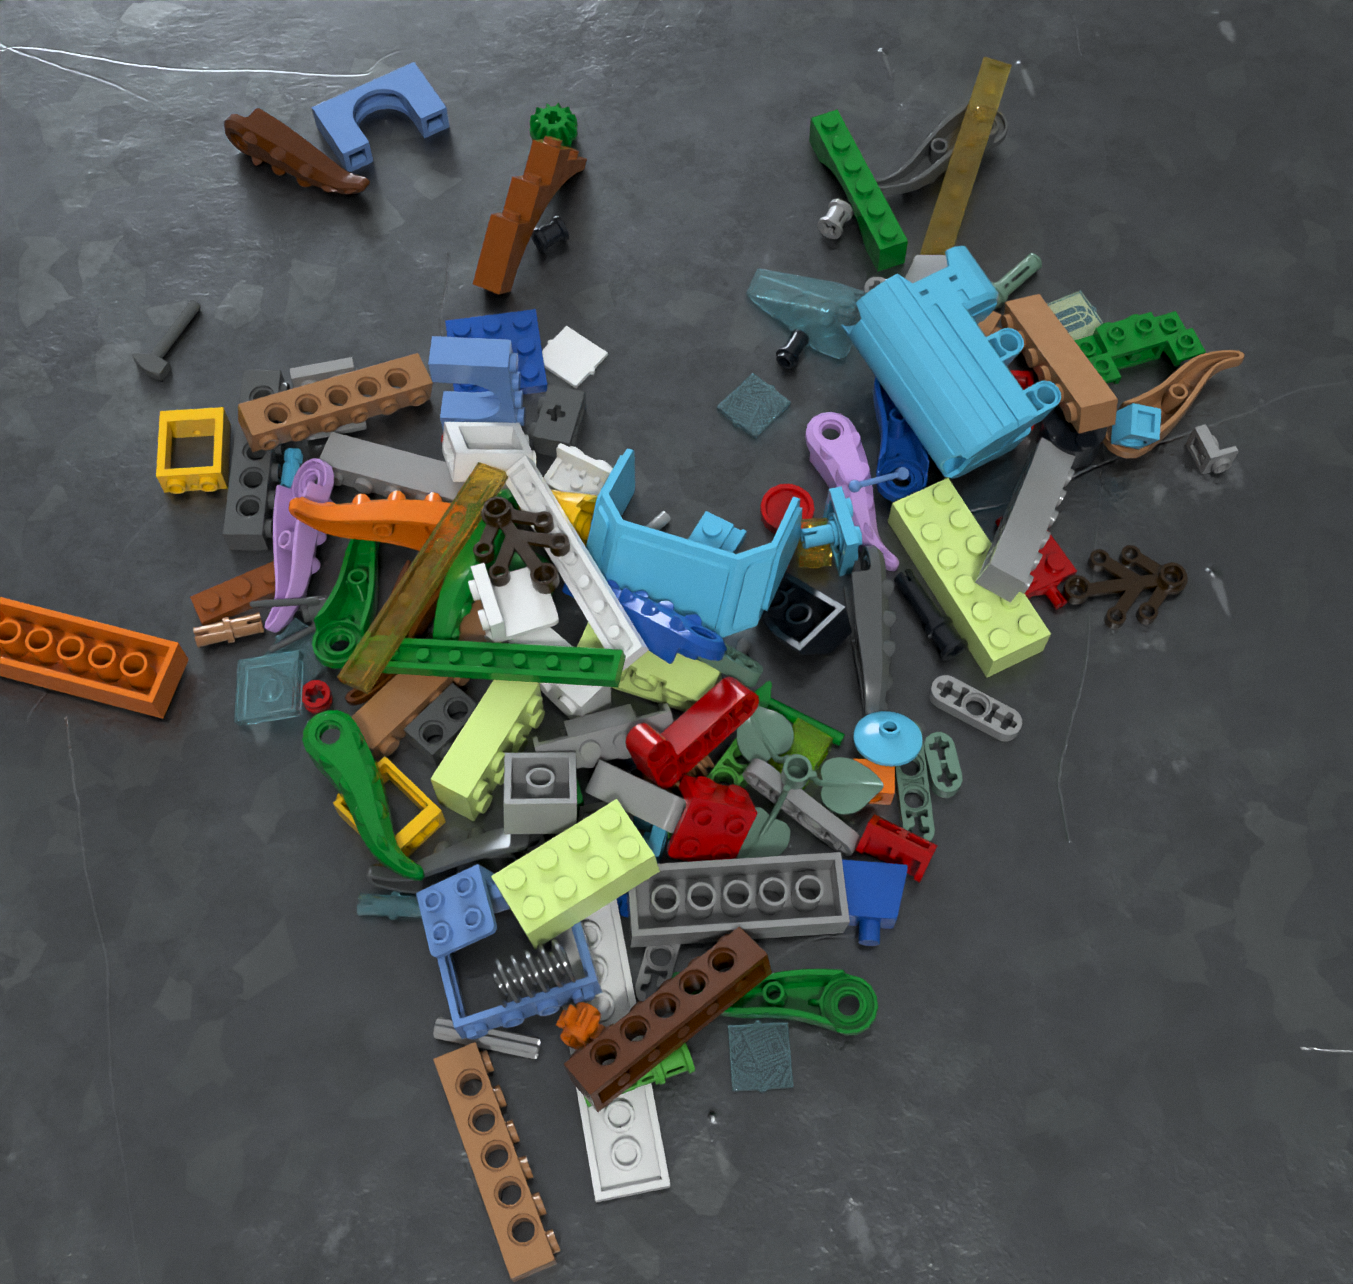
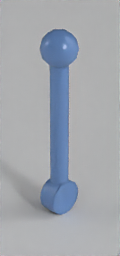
M900 467L894 473L860 482L852 480L848 487L851 492L856 493L863 487L892 479L905 480L909 476V471L905 467Z

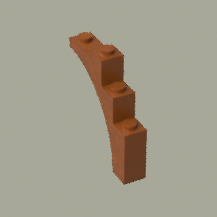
M551 136L533 140L524 175L512 176L503 212L492 213L490 216L473 285L499 295L511 292L526 246L545 208L559 188L570 177L585 169L587 159L578 156V150L561 146L562 140Z

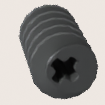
M556 939L552 940V949L549 953L542 944L537 945V957L535 958L527 949L523 950V962L521 963L513 954L509 955V967L507 968L504 967L499 959L495 960V972L492 973L499 999L504 1008L507 1007L508 995H510L515 1003L521 1002L522 990L530 998L535 997L537 984L544 993L550 991L551 979L559 988L564 986L565 974L573 983L576 982L565 948Z

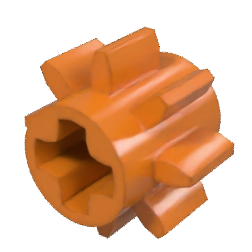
M584 1002L577 1003L575 1007L570 1004L567 1010L562 1011L556 1023V1026L563 1029L560 1035L561 1040L567 1046L577 1050L586 1047L599 1037L605 1028L604 1025L599 1024L601 1019L599 1010Z

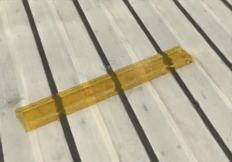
M983 57L919 255H945L946 250L954 247L1008 79L1011 64Z
M480 462L477 463L338 674L337 678L341 683L369 694L482 519L481 510L484 503L488 499L496 497L507 481L508 476L505 471Z

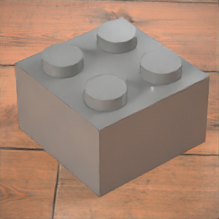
M576 752L505 753L504 834H560L577 824Z

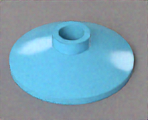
M890 711L874 712L863 717L857 723L853 736L855 747L864 758L875 764L890 767L901 766L915 759L920 753L923 741L920 729L911 719Z

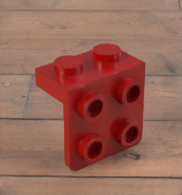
M684 775L679 788L686 807L667 846L669 856L688 862L736 859L758 814L748 792L738 785L731 784L726 786L715 783L710 778L704 776L695 778Z

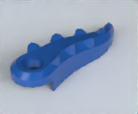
M875 376L873 401L880 433V452L876 477L894 473L900 467H905L909 471L907 480L910 484L905 487L895 485L892 480L876 484L878 492L884 498L895 502L926 488L929 456Z
M607 581L650 652L669 664L673 663L677 653L692 660H696L698 657L713 661L723 659L727 651L723 639L717 633L703 627L700 616L692 614L684 617L674 611V605L670 601L656 603L648 599L646 591L631 592L627 588H619L615 581ZM564 583L562 592L573 597L566 583Z

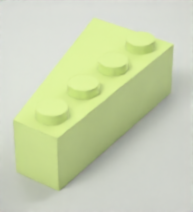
M588 622L577 647L604 649ZM648 650L622 671L619 687L611 688L657 703H668L669 707L686 712L722 680V674L703 661L692 660L677 653L673 663L669 664Z

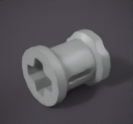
M833 199L828 205L827 214L818 221L817 227L825 237L838 239L842 235V227L845 222L852 218L853 209L846 201Z

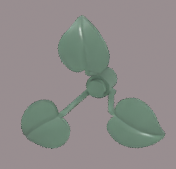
M758 705L753 715L737 728V745L742 756L749 762L754 758L768 762L772 757L776 763H783L781 780L785 786L770 815L764 809L755 807L758 814L737 855V859L780 856L785 851L790 840V828L785 822L775 818L791 789L803 788L809 779L815 785L823 786L820 794L823 804L832 812L840 815H850L863 809L883 789V782L868 767L845 757H836L825 761L821 767V780L817 777L816 771H812V764L807 757L800 754L790 757L788 755L784 757L778 756L788 752L794 739L793 728L783 715Z

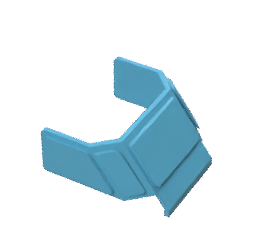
M627 448L625 453L620 455L597 496L586 545L587 550L606 581H615L619 588H627L631 592L646 591L648 599L656 603L670 601L674 605V611L684 617L697 614L702 620V626L717 633L721 638L757 626L763 611H768L799 543L803 509L800 507V498H792L771 543L735 554L623 520L622 515L635 491L634 450Z

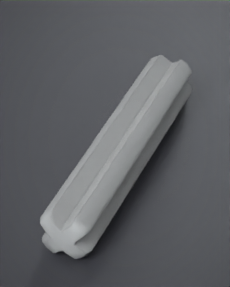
M444 1017L437 1018L433 1029V1036L436 1039L464 1045L476 1042L478 1048L536 1059L541 1049V1039L539 1037L496 1028L488 1030L487 1035L478 1039H462L454 1029L452 1019Z

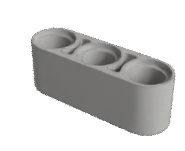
M600 759L585 789L586 793L606 803H611L617 799L625 812L672 834L686 807L684 798Z

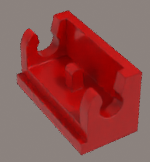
M874 814L865 828L856 851L861 854L866 852L886 863L908 865L907 873L914 876L913 880L920 883L938 845Z

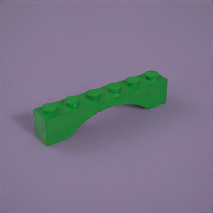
M838 109L812 117L810 121L809 142L820 163L826 165L833 172L844 189L856 216L865 249L877 272L905 263L908 240Z

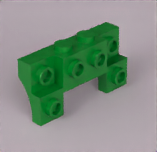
M1176 311L1154 317L1152 312L1142 315L1134 314L1121 321L1103 323L1095 328L1093 335L1074 340L1106 384L1113 382L1114 385L1119 384L1121 379L1118 370L1159 359L1162 351L1168 355L1175 367L1179 366L1182 361L1206 353L1194 329H1186Z

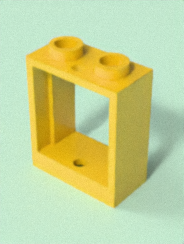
M224 407L160 411L156 477L164 493L181 494L185 491L202 490L213 492L217 489H228L231 424ZM214 436L213 466L171 469L172 438Z
M384 756L377 762L384 784L390 780L421 810L413 820L395 835L400 850L409 857L446 821L442 810ZM338 793L336 801L333 802L338 815L359 834L352 814Z

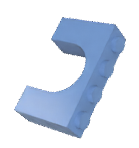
M415 62L312 107L318 130L344 169L348 172L373 162L369 141L360 130L359 124L367 115L374 111L394 109L405 113L413 121L424 139L450 127L446 106Z
M432 336L428 362L432 382L472 384L489 390L487 392L443 391L440 414L443 431L444 422L520 423L521 426H525L526 410L523 407V390H520L521 373L518 372V353H513L511 340Z

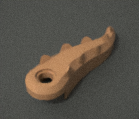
M1221 350L1198 355L1184 363L1157 387L1122 402L1118 410L1132 403L1161 409L1160 440L1141 449L1111 444L1112 426H1108L1103 440L1107 449L1116 456L1126 459L1137 458L1151 451L1180 422L1208 380L1222 370L1239 366L1244 360V353L1236 350Z

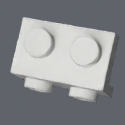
M560 443L556 448L557 458L543 477L550 490L598 496L613 468L603 460H595L584 455L576 447H568Z

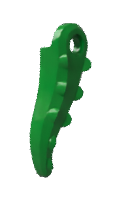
M496 488L492 492L490 498L503 497L512 504L515 510H519L518 503L509 489ZM469 505L458 548L439 594L434 619L433 639L458 641L460 624L472 609L474 600L468 581L474 580L471 567L480 564L475 560L473 547L480 541L486 526L481 517L483 505ZM500 529L493 542L495 558L492 562L485 564L488 576L489 569L495 564L505 539V535ZM482 551L480 554H485L488 551Z
M350 539L337 582L325 604L314 618L316 631L313 636L312 647L316 659L326 667L343 669L354 665L357 661L364 636L372 635L378 609V550L380 542ZM344 640L349 643L348 647L342 651L331 649L332 645L337 641Z
M327 710L318 713L308 721L304 728L302 739L305 750L315 767L329 780L346 803L359 834L373 857L383 866L406 879L422 880L425 877L422 867L408 858L398 846L383 778L373 753L358 725L349 714L339 710ZM328 729L340 731L339 739L333 744H326L321 741L323 733Z
M796 969L771 973L720 1015L734 1018L794 1020L848 1036L858 1035L869 1029L877 1016L878 1001L877 995L869 983L860 977L846 974L845 970ZM674 972L671 978H674L680 972ZM696 990L691 995L699 994L703 990ZM852 996L859 1001L860 1007L856 1014L846 1016L839 1011L838 1005L842 998Z

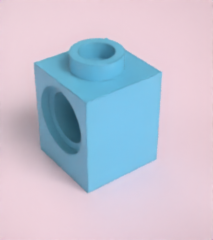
M1132 403L1116 412L1115 425H1112L1111 444L1141 449L1160 440L1161 409Z

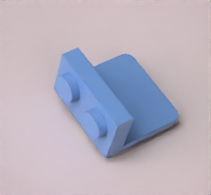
M477 864L416 893L432 956L442 958L496 932L497 923L487 889L488 886L495 885L491 877L494 875L493 872Z

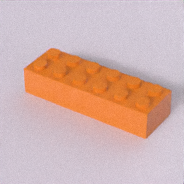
M0 597V676L150 716L164 718L189 660L178 642Z

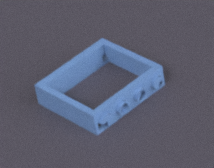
M496 884L488 886L487 889L494 914L510 909ZM582 921L571 928L586 977L576 980L575 983L564 984L561 988L558 986L551 988L547 993L543 991L536 993V996L533 998L529 996L524 997L519 1003L509 1002L505 1008L500 1005L468 1016L452 953L442 958H437L454 1029L462 1039H478L487 1035L488 1030L500 1026L505 1028L515 1027L523 1023L524 1018L537 1014L539 1016L551 1015L556 1013L561 1006L573 1002L575 1004L579 1002L587 1003L593 1000L595 995L603 993Z

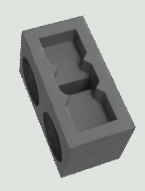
M452 683L404 728L408 742L437 768L472 715L477 704ZM462 711L467 713L460 720L451 718L456 712ZM432 735L443 736L437 743L427 742L428 738Z

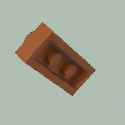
M274 561L190 596L202 625L222 622L224 617L229 616L231 618L253 608L250 606L251 601L274 599Z

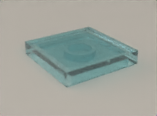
M300 650L238 660L234 722L242 726L301 716L304 654Z

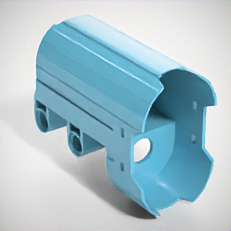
M964 245L952 247L945 251L948 267L917 282L911 283L898 273L886 279L856 302L861 320L853 326L841 325L943 476L952 479L963 476L1016 448L1030 433L1031 426L1042 421L1061 400L1059 388L1050 381H1040L1023 390L1007 367L1024 347V340L1018 331L1012 328H1004L986 337L978 326L995 309L999 293Z

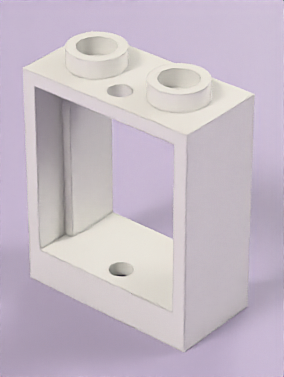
M444 422L442 452L453 482H505L501 475L524 455L531 458L536 465L535 450H531L529 437L524 434L520 423Z

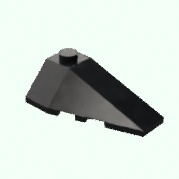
M786 571L768 611L764 610L761 616L778 641L801 655L830 654L852 633L845 606Z

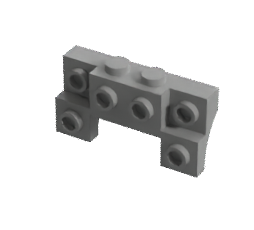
M668 703L658 704L659 711L638 716L636 711H633L631 704L566 720L564 721L565 729L560 730L561 737L539 742L538 737L534 736L532 740L536 753L576 752V769L582 767L594 768L597 766L599 759L608 761L616 758H631L625 744L630 730L637 724L647 723L661 734L673 723L672 713Z

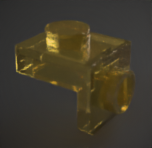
M802 519L801 529L826 525L828 519ZM801 539L799 540L796 547L799 567L819 568L821 566H832L830 544L804 549L802 546L804 542L801 543Z

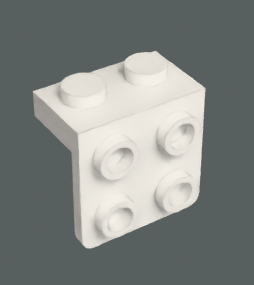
M484 563L471 567L474 580L468 581L473 600L481 601L483 609L477 611L483 631L490 629L494 643L552 627L559 622L551 593L541 594L533 588L530 571L527 567L510 572L511 579L509 583L501 587L494 586L491 583Z

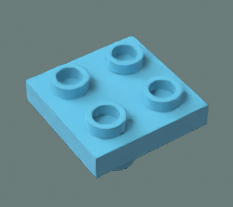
M842 486L831 488L828 491L822 519L823 525L806 529L802 528L800 530L801 543L804 542L802 544L804 549L826 544L830 545L839 576L852 574L854 563L858 560V547L862 545L861 530L859 526H854L852 520V502L850 498H845Z

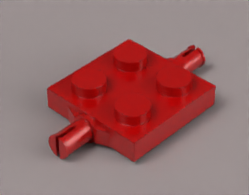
M1002 516L995 521V524L998 527L1001 522ZM1050 534L1044 547L1038 551L1042 554V558L1034 571L1030 572V575L1034 576L1024 594L1027 598L1046 595L1057 610L1067 603V600H1065L1057 587L1060 583L1067 581L1069 577L1074 576L1077 570Z

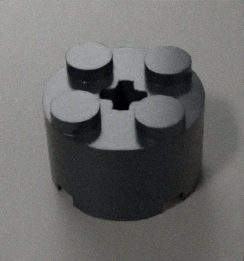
M1057 405L1043 419L1037 434L1036 445L1043 437L1061 451L1075 456L1071 469L1075 471L1076 468L1087 467L1093 463L1105 438L1107 427L1079 434L1072 423L1066 421L1062 409Z

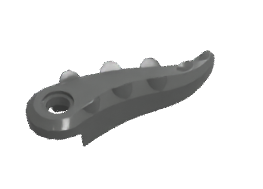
M967 102L947 117L926 138L899 171L888 177L875 180L883 195L903 194L917 190L927 184L931 185L940 174L946 170H953L959 162L969 157L979 158L984 151L999 146L1007 135L1008 120L1004 113L996 107L985 105L969 110V103ZM981 124H986L992 128V131L982 134L976 128Z
M875 545L864 546L861 552V571L852 572V586H845L843 588L846 611L852 629L850 637L861 689L863 717L874 712L888 711L889 709L885 701L886 692L893 685V677L889 673V664L892 663V655L896 649L895 642L890 640V628L896 620V614L894 611L889 610L888 596L894 590V583L886 578L883 553Z
M474 827L468 833L466 840L454 845L441 841L436 845L432 855L421 860H413L425 872V877L420 881L406 879L389 870L381 863L373 864L366 869V880L370 884L384 889L416 894L477 864L495 874L529 853L526 851V848L529 847V836L532 834H504V828L486 832L481 827ZM559 834L543 835L545 836L546 841H549Z

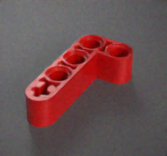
M725 677L661 734L647 723H640L634 726L626 737V748L637 768L659 787L663 789L670 788L753 715L759 704V696L734 677Z

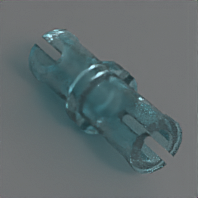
M391 892V895L360 893L358 896V901H361V904H357L358 916H389L390 920H398L399 917L422 918L417 896H401L399 892Z

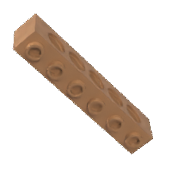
M416 353L238 404V422L252 452L271 450L279 444L292 440L301 441L309 435L319 432H331L346 424H358L373 416L380 414L389 415L400 408L422 405L427 400H430L433 382L419 354ZM333 403H340V404H342V405H341V406H336V405H333ZM303 412H311L313 414L307 415ZM276 420H277V421H281V422H283V423L277 424V423H273L272 421H276Z
M476 1042L434 1058L435 1066L511 1280L516 1282L556 1265L557 1262L554 1254L560 1252V1248L553 1229L545 1232L540 1217L546 1215L547 1212L540 1193L532 1194L527 1180L533 1178V1174L526 1155L518 1158L514 1143L519 1142L520 1139L513 1120L505 1122L501 1108L507 1106L500 1084L494 1087L491 1084L488 1073L494 1071L488 1051L480 1052ZM471 1079L480 1080L482 1088L478 1094L474 1096L463 1094V1087L467 1081ZM483 1114H491L495 1117L493 1127L485 1132L478 1131L475 1128L477 1119ZM497 1149L505 1150L508 1153V1159L502 1167L493 1168L488 1165V1158L493 1151ZM510 1185L518 1186L521 1189V1197L518 1202L512 1205L502 1203V1191ZM522 1222H530L535 1227L534 1236L527 1242H518L514 1237L515 1228Z

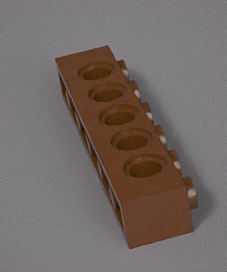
M741 927L736 928L730 934L723 935L716 942L715 946L702 956L692 959L687 968L674 978L664 981L659 989L650 997L636 1003L622 1019L604 1028L599 1037L586 1047L576 1050L570 1059L564 1063L572 1083L597 1112L601 1111L772 973L768 954ZM724 968H731V969H729L728 971L719 972L720 970H722V969H724ZM696 990H703L699 994L691 995ZM667 1013H674L670 1017L661 1018L663 1015ZM637 1036H644L639 1041H632ZM615 1059L608 1065H602L606 1060Z

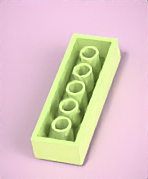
M949 478L892 503L888 518L889 525L946 615L952 619L953 626L960 637L968 642L967 648L986 678L1044 650L1051 633L1025 594L1019 592L1009 602L975 583L992 543Z

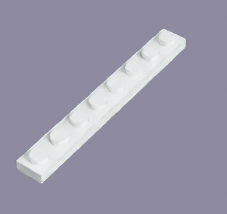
M524 455L501 476L522 511L534 513L549 512L553 517L554 529L548 534L562 533L568 537L570 551L566 555L558 557L550 552V548H545L604 649L623 650L626 656L623 666L624 671L649 649L531 458ZM558 543L555 546H562L563 543Z

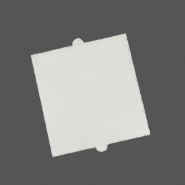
M568 326L553 340H548V345L542 350L544 367L576 389L590 374H595V368L608 356V352Z

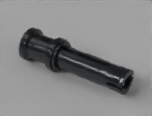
M911 569L905 570L906 576L903 572H900L894 578V583L900 588L925 624V634L937 644L941 650L940 656L942 659L947 661L960 655L967 648L968 642L966 639L960 638L952 627V619L947 615L941 614Z

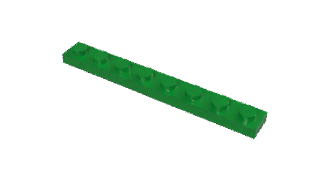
M364 636L355 665L360 672L619 687L626 656L621 649Z

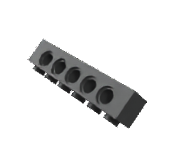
M243 370L239 404L289 390L290 384L284 381L281 370ZM238 415L223 537L230 550H269L270 538H273L272 515L276 482H280L282 476L281 464L278 463L279 455L284 454L285 443L279 444L271 450L252 452L238 422ZM276 420V421H272L273 423H277V424L283 423V422L277 421V420ZM260 484L258 487L251 488L254 485ZM252 512H257L255 515L248 516Z

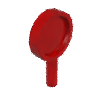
M779 484L770 488L763 496L760 504L761 521L765 527L776 534L792 498L797 497L800 498V507L803 508L801 529L808 528L812 523L815 508L814 501L806 490L793 484Z

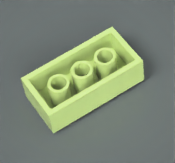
M493 680L431 777V782L440 804L472 821L476 820L479 813L484 814L492 802L493 796L491 794L497 784L502 785L504 783L505 753H523L528 743L526 737L532 728L537 729L544 718L545 711L543 709V697L541 696L539 683Z
M616 799L491 877L534 949H537V945L547 943L657 874L660 870L654 853Z

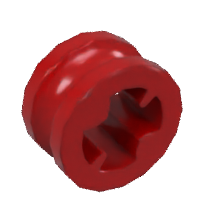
M312 680L307 682L301 689L300 698L307 711L318 714L327 711L331 707L333 695L325 682ZM318 691H321L324 698H318L313 703L310 695H316Z

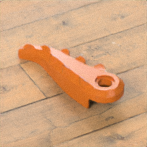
M393 491L387 499L370 500L366 494H358L354 497L352 503L336 504L334 502L317 503L309 501L305 497H295L289 502V512L292 516L323 533L342 538L390 543L421 552L434 549L436 542H459L468 512L466 508L460 505L442 502L440 495L435 492L426 495L424 500L406 499L401 491ZM449 520H454L456 522L449 523Z

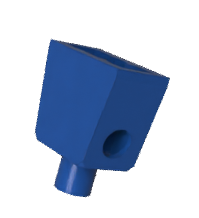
M842 859L850 919L848 925L859 926V944L877 946L880 944V928L891 929L897 921L908 865Z

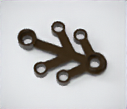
M499 496L488 499L481 510L482 521L486 526L480 541L474 545L473 552L478 563L488 564L492 562L495 558L493 542L499 529L505 535L496 562L489 569L491 583L497 587L505 586L509 583L511 579L509 566L516 551L530 571L533 588L541 594L554 592L559 585L557 568L551 563H542L529 545L550 548V552L554 556L560 557L570 551L568 537L562 533L548 534L554 529L553 517L549 512L534 513L515 510L507 499ZM514 523L534 525L536 532L517 529ZM558 543H563L562 546H555ZM482 551H488L485 554H480ZM504 573V575L500 577L495 576L496 574Z
M1127 545L1122 549L1119 555L1120 563L1110 558L1106 551L1096 549L1088 559V566L1098 572L1105 570L1118 579L1090 583L1085 577L1074 575L1067 579L1062 594L1067 602L1082 604L1088 597L1124 592L1115 607L1109 608L1104 617V622L1109 628L1118 629L1122 627L1126 620V613L1141 591L1156 588L1149 601L1142 603L1136 611V619L1141 624L1149 625L1156 619L1158 608L1167 595L1178 594L1184 590L1188 577L1185 569L1180 564L1171 562L1160 565L1142 554L1139 548L1134 545ZM1130 553L1135 559H1129L1125 554ZM1099 557L1104 563H1097L1094 558ZM1137 565L1151 575L1140 576L1127 567ZM1165 577L1172 578L1175 583L1168 581ZM1076 590L1080 593V596L1074 595L1070 591ZM1142 610L1149 611L1152 614V616H1145L1142 613ZM1110 615H1117L1120 621H1114Z

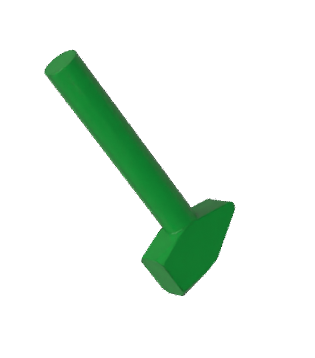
M771 681L766 682L754 691L759 696V706L776 711L789 722L838 746L841 745L845 737L844 733L771 698Z

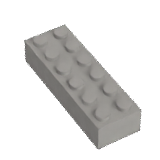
M841 852L658 864L660 872L626 892L630 948L717 942L723 935L730 934L738 927H741L752 939L844 933L850 923Z

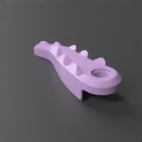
M820 413L807 424L805 440L810 451L809 461L820 473L829 489L842 486L845 498H850L853 506L854 526H859L862 534V545H859L858 549L862 552L864 546L875 545L883 553L886 570L894 572L898 569L899 560L885 547L878 534L872 485L863 487L856 493L851 492L848 487L852 480L860 482L871 479L870 467L861 443V437L849 418L840 413ZM826 429H834L840 436L837 439L829 440L822 435V432Z
M312 458L303 463L294 476L291 488L281 485L276 486L273 511L274 599L306 598L311 576L320 569L321 563L315 557L318 545L326 541L327 534L311 528L292 516L289 512V502L295 497H305L309 501L317 503L333 502L330 496L334 487V472L332 467L321 459ZM299 606L272 607L265 622V629L275 633L282 630L291 623Z

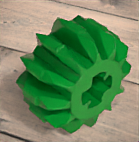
M547 103L545 109L537 107L535 114L531 115L529 130L532 141L544 139L545 136H551L562 140L561 146L571 147L572 141L576 140L578 135L577 118L575 114H572L569 107L562 108L559 103L551 107Z

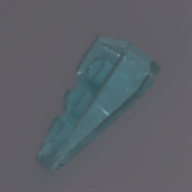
M758 268L746 292V296L772 317L778 318L787 325L791 332L796 329L804 331L809 337V346L817 352L845 361L853 343L841 325L853 326L861 320L856 302L867 292L838 282Z

